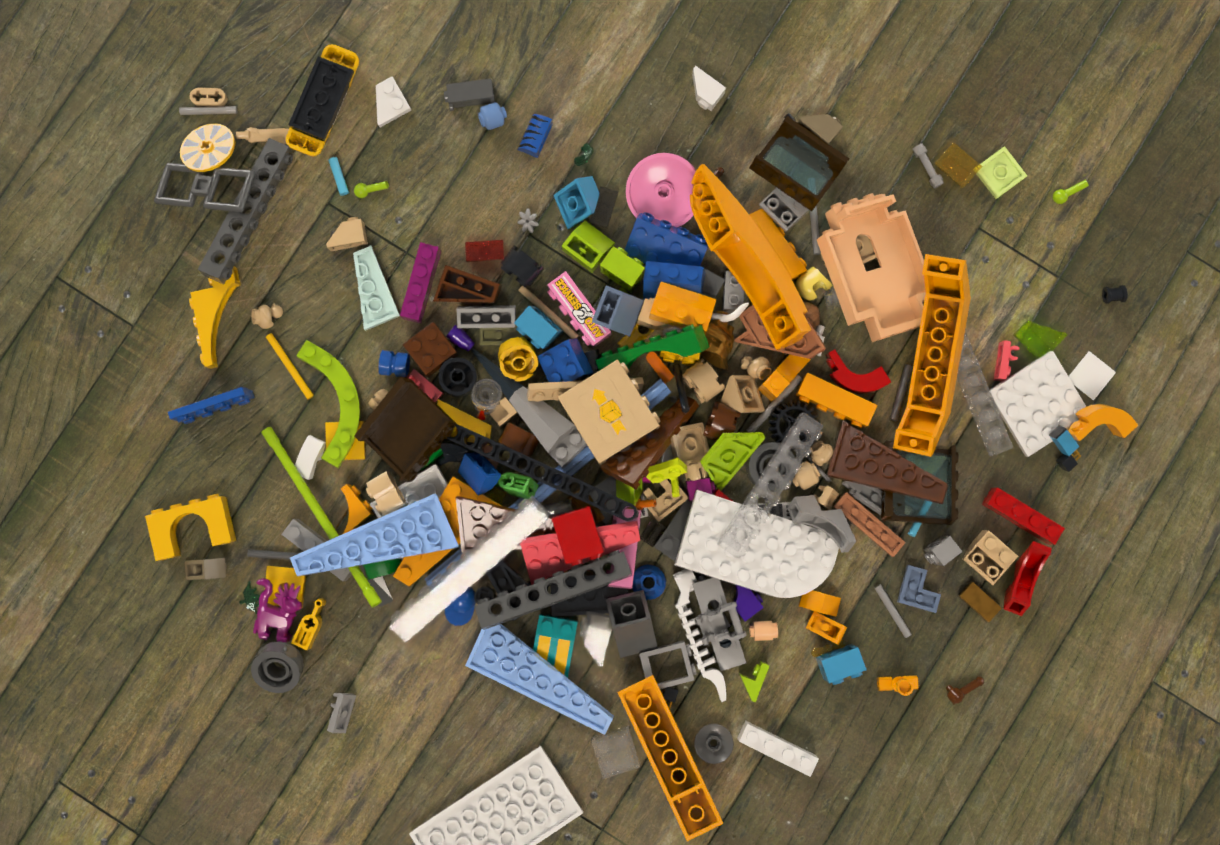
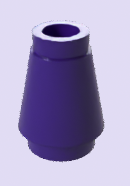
M456 325L446 336L450 339L449 342L467 352L475 344L462 328H457Z

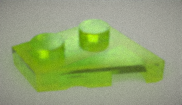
M1026 321L1013 334L1037 359L1053 351L1068 335L1065 332H1059L1031 321Z

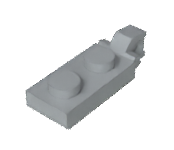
M843 481L842 485L850 490L849 493L854 498L881 515V490Z

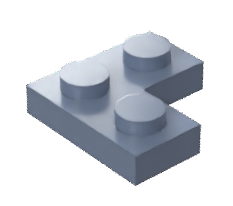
M911 565L906 566L897 602L936 613L941 594L923 589L927 570Z

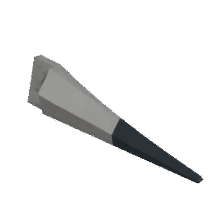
M471 348V351L548 454L564 469L587 446L576 426L543 400L539 402L528 401L527 388L515 381V379L505 377L498 366L474 348Z

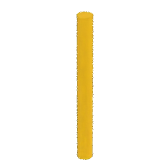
M272 333L268 334L266 339L307 400L311 399L314 396L274 335Z

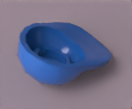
M466 584L453 586L447 595L445 616L455 626H462L468 623L474 613V606L476 604L474 599L475 592Z

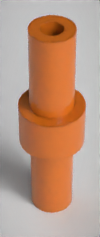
M639 499L635 507L638 510H642L643 508L656 507L657 503L655 499Z

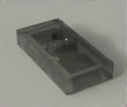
M600 186L596 209L591 215L589 223L608 229L618 191Z

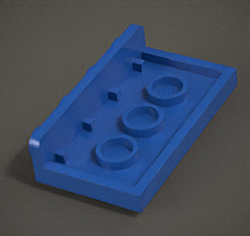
M644 212L640 213L635 221L625 251L628 253L627 256L632 259L637 258L644 264H646V261L700 266L708 244L704 236L693 235L683 227H674L669 221H660L655 219L652 214Z

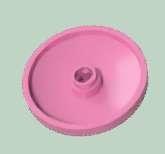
M657 153L641 160L631 171L626 184V199L633 215L637 218L640 213H650L655 219L669 221L674 227H680L693 217L690 194L693 192V184L691 182L696 169L686 159L672 153Z

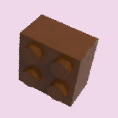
M434 322L403 344L428 378L436 373L444 362L459 355Z

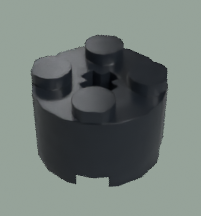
M514 245L500 262L502 264L501 269L508 275L515 274L517 276L516 281L524 287L527 285L531 286L544 268L541 265L537 268L535 266L537 264L536 261L522 250L518 253L516 251L518 247Z
M450 358L439 369V384L444 391L453 397H466L473 393L478 386V371L465 358ZM456 374H458V375H462V374H463V376H462L463 379H462L461 381H456V382H455V380H456V378H455Z

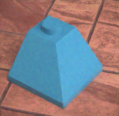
M593 176L577 178L553 195L567 229H571L595 212L600 193Z

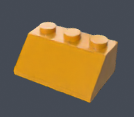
M660 282L649 319L680 329L694 324V327L702 325L706 334L716 299Z

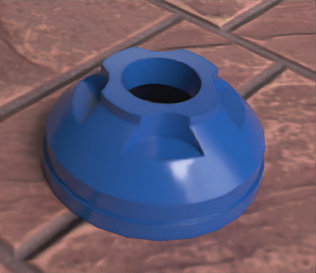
M643 565L635 570L632 585L634 592L644 590L646 600L656 599L663 593L666 586V578L658 567ZM646 577H652L655 581L654 586L650 589L645 588L643 585V580Z

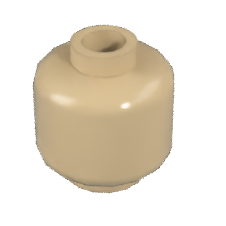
M805 461L796 466V474L792 480L796 487L800 485L803 490H806L819 482L818 477L821 475L814 463L810 464L808 461Z

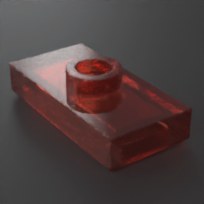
M503 240L465 242L466 262L503 260L504 258Z

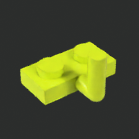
M675 458L649 467V474L646 478L652 483H660L665 479H670L672 497L680 496L678 477L688 472L687 465L683 461Z

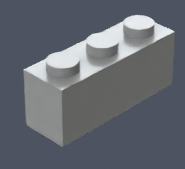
M515 305L457 307V328H506L516 326L514 324L516 321Z

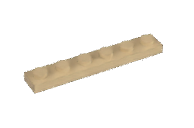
M643 377L630 378V380L635 379L640 388L637 391L641 395L644 385ZM582 381L528 384L527 399L528 401L536 402L559 400L558 396Z

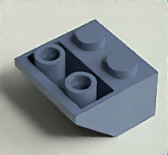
M605 286L592 322L631 336L644 300L610 286Z

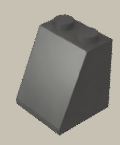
M644 590L606 599L620 658L658 648Z

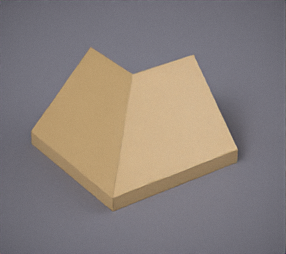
M745 375L730 376L725 384L726 388L720 402L740 413L765 412L755 378Z

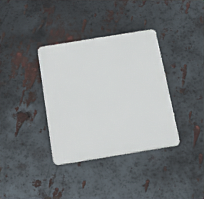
M1089 351L1068 377L1073 385L1094 400L1116 372Z

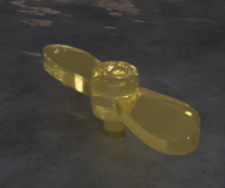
M841 639L839 645L832 643L826 644L824 647L814 648L811 651V655L819 657L826 652L843 648L846 645V641Z

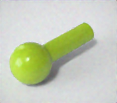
M1083 180L1066 190L1058 189L1053 193V200L1057 204H1064L1069 196L1088 187L1089 184L1086 180Z
M387 181L371 185L359 183L354 187V194L358 198H365L371 192L388 189L389 184Z

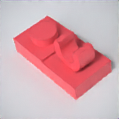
M1004 340L999 343L994 373L995 381L1006 380L1011 372L1009 360L1015 361L1018 359V357L1011 355V351H1017L1019 347L1011 346V341Z
M415 369L407 377L435 403L444 394Z

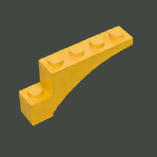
M235 266L232 269L231 277L226 280L224 285L208 278L209 284L213 288L190 292L191 298L189 303L191 309H194L195 314L193 323L198 330L196 339L202 350L200 360L209 369L218 367L216 340L220 319L236 287L240 286L238 270Z

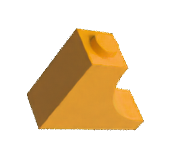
M789 354L758 390L772 402L811 359Z

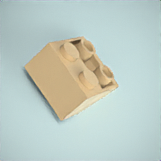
M982 530L969 545L963 560L986 581L994 585L1017 559L1018 555L989 530Z

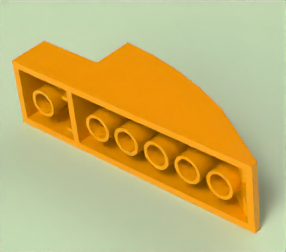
M652 675L617 692L686 840L689 841L722 825L723 820L654 676Z

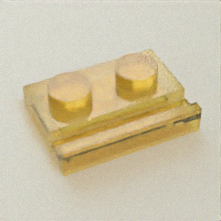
M954 142L934 164L961 188H964L983 167Z

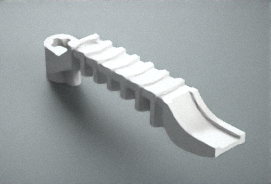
M684 569L673 574L680 590L678 602L674 605L679 611L678 616L682 619V626L686 631L687 639H689V646L693 650V656L697 661L698 669L704 678L711 680L715 684L719 698L723 702L726 700V686L723 675L716 668L704 669L716 663L714 656L704 661L701 660V657L709 654L707 648L698 651L697 647L703 645L702 638L694 641L693 637L699 635L700 632L698 628L690 630V627L697 623L695 618L688 621L686 619L687 616L693 614L692 609H688L686 605L690 603L689 592L694 591L692 583L697 582L693 571Z

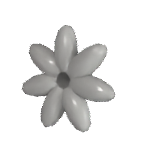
M527 208L525 213L519 212L522 219L517 223L523 225V232L528 229L530 233H533V226H538V223L534 220L537 214L531 215L530 209Z

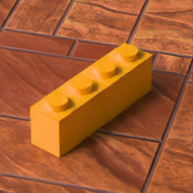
M808 372L804 375L795 394L801 402L808 404L811 402L817 405L816 408L823 412L828 410L834 413V417L840 420L847 419L852 421L851 425L860 429L869 425L877 408L876 404Z

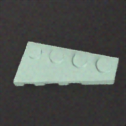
M369 246L354 252L363 326L366 331L400 317V314L373 248Z

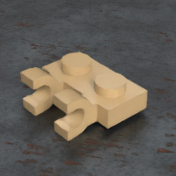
M667 479L660 482L665 492L658 498L650 488L642 492L648 500H656V507H648V510L658 522L689 499L680 486V496L672 497L671 484Z

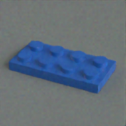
M240 387L169 411L168 415L171 420L188 424L194 422L197 417L202 416V418L214 415L213 412L220 410L223 412L230 410L232 405L248 404L250 399L255 397L252 390Z

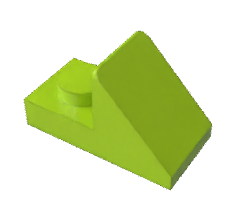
M760 661L759 665L756 664L753 669L752 675H754V679L739 673L749 698L753 702L757 700L770 667L769 664Z

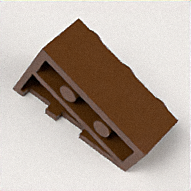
M445 265L433 301L497 303L502 284Z

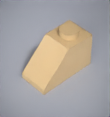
M351 217L347 221L342 222L327 242V248L330 251H337L368 245L364 222L358 219V217Z

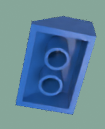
M646 261L643 279V300L645 298H655L660 282L703 295L706 275L704 267Z

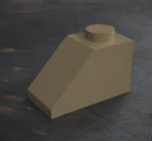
M829 114L802 116L798 121V124L828 144L835 139L843 128L840 120L834 116L831 117Z
M225 558L185 561L186 580L226 577L227 565Z

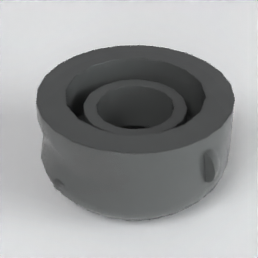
M768 442L759 445L746 461V473L749 480L761 490L777 491L792 484L797 467L793 453L780 443ZM767 458H773L777 462L778 471L774 476H769L763 471V462Z
M280 641L271 642L263 646L258 651L251 665L254 681L264 690L273 693H284L293 689L297 685L304 669L301 653L294 646ZM273 662H279L283 664L285 668L279 667L275 665Z

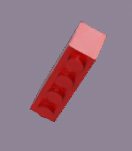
M998 487L991 488L982 503L983 506L1048 545H1055L1065 529Z

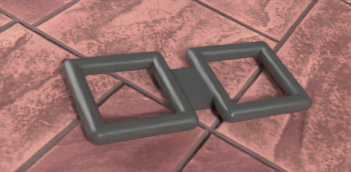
M167 163L154 202L162 205L193 207L197 196L205 197L203 203L205 209L243 212L255 172L253 170L218 167L214 169L213 175L210 177L204 176L205 172L192 171L184 164ZM172 171L196 173L188 199L163 197ZM221 175L246 177L238 204L212 202Z

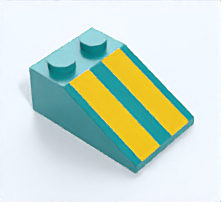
M540 614L533 650L568 678L578 620Z

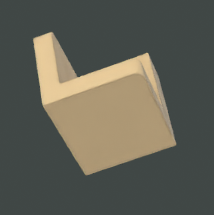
M505 397L489 414L501 428L514 418L518 412Z

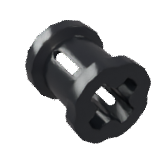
M1121 285L1118 288L1104 287L1102 290V299L1105 304H1109L1112 301L1126 302L1128 293L1125 285Z

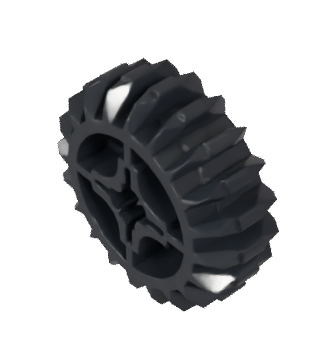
M790 400L789 407L783 402V410L778 406L775 408L779 414L771 413L775 420H769L768 423L774 424V427H770L768 430L775 431V434H772L770 437L775 438L777 436L778 440L775 441L776 443L783 442L782 445H789L788 449L790 451L795 446L796 452H799L800 445L806 450V442L810 446L814 444L810 438L818 439L814 432H820V429L815 428V425L821 423L820 421H814L818 414L811 415V412L814 410L813 407L806 410L808 403H804L800 407V400L796 402V406H794L793 400ZM798 411L802 415L795 419L790 415L788 416L786 412ZM781 417L787 426L783 433H781L779 428ZM806 418L809 422L808 434L805 433L806 431L802 426ZM801 419V421L798 423L799 426H797L799 427V429L791 430L788 433V431L791 429L790 426H792L790 425V423L798 422ZM794 433L800 436L803 440L793 442L786 438L790 434Z

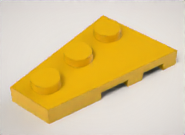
M438 399L437 405L458 425L491 439V425ZM453 428L454 431L450 435L451 437H455L458 434L457 428ZM470 436L467 442L474 443L475 437Z

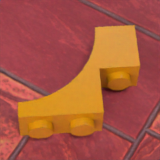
M346 484L341 488L349 507V518L344 533L358 528L374 515L371 511L370 503L367 500L363 501L359 496L361 494L359 489L355 485L351 486L350 484Z

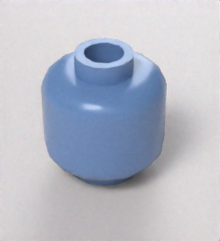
M494 102L482 106L478 113V118L482 127L491 130L503 126L504 118H507L504 107H500L498 103Z

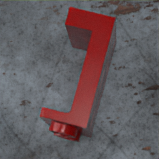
M591 506L552 517L565 563H571V566L582 563V559L590 557V560L602 557L601 553H604Z

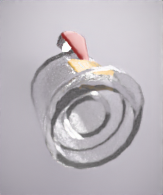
M481 379L475 383L472 389L471 399L474 408L478 411L477 418L481 421L486 419V414L496 410L502 396L501 386L492 379Z

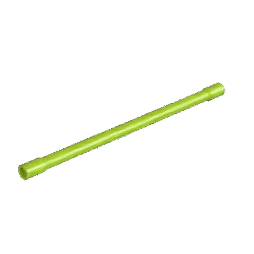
M272 427L265 428L261 432L276 453L329 539L338 537L337 531L281 445ZM359 566L348 567L370 606L373 608L379 605L382 600L370 585Z

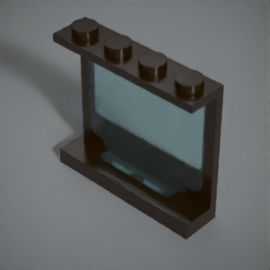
M787 116L761 153L756 155L749 169L812 212L843 170L849 158Z
M886 440L883 445L906 460L916 464V466L944 481L948 484L943 504L881 489V520L952 525L958 519L959 513L958 508H956V501L959 495L958 489H956V482L959 477V473L956 470V463H958L959 458L956 446L952 445L949 449L935 448L933 455L929 457L894 449V441Z

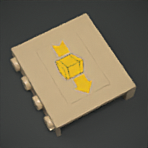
M618 360L558 396L560 403L599 465L654 429H658L660 427L658 423L661 422L655 412L651 413L648 406L650 403L645 395L641 397L637 391L640 388L635 379L630 380L627 373H629L626 365L624 363L620 364Z

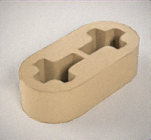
M195 88L190 92V100L197 107L225 106L228 101L224 91L218 88ZM199 94H201L203 97H206L200 98V101L196 99V97H199ZM219 94L222 98L217 102L214 98Z

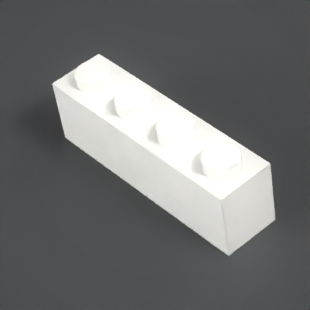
M746 720L737 737L739 742L810 777L819 760L815 754Z

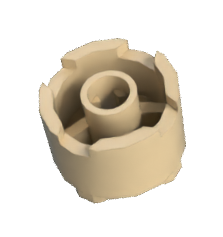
M703 358L684 371L682 375L685 384L689 389H694L695 396L701 404L708 402L725 389L723 383H718L717 377L719 376L708 362H704Z

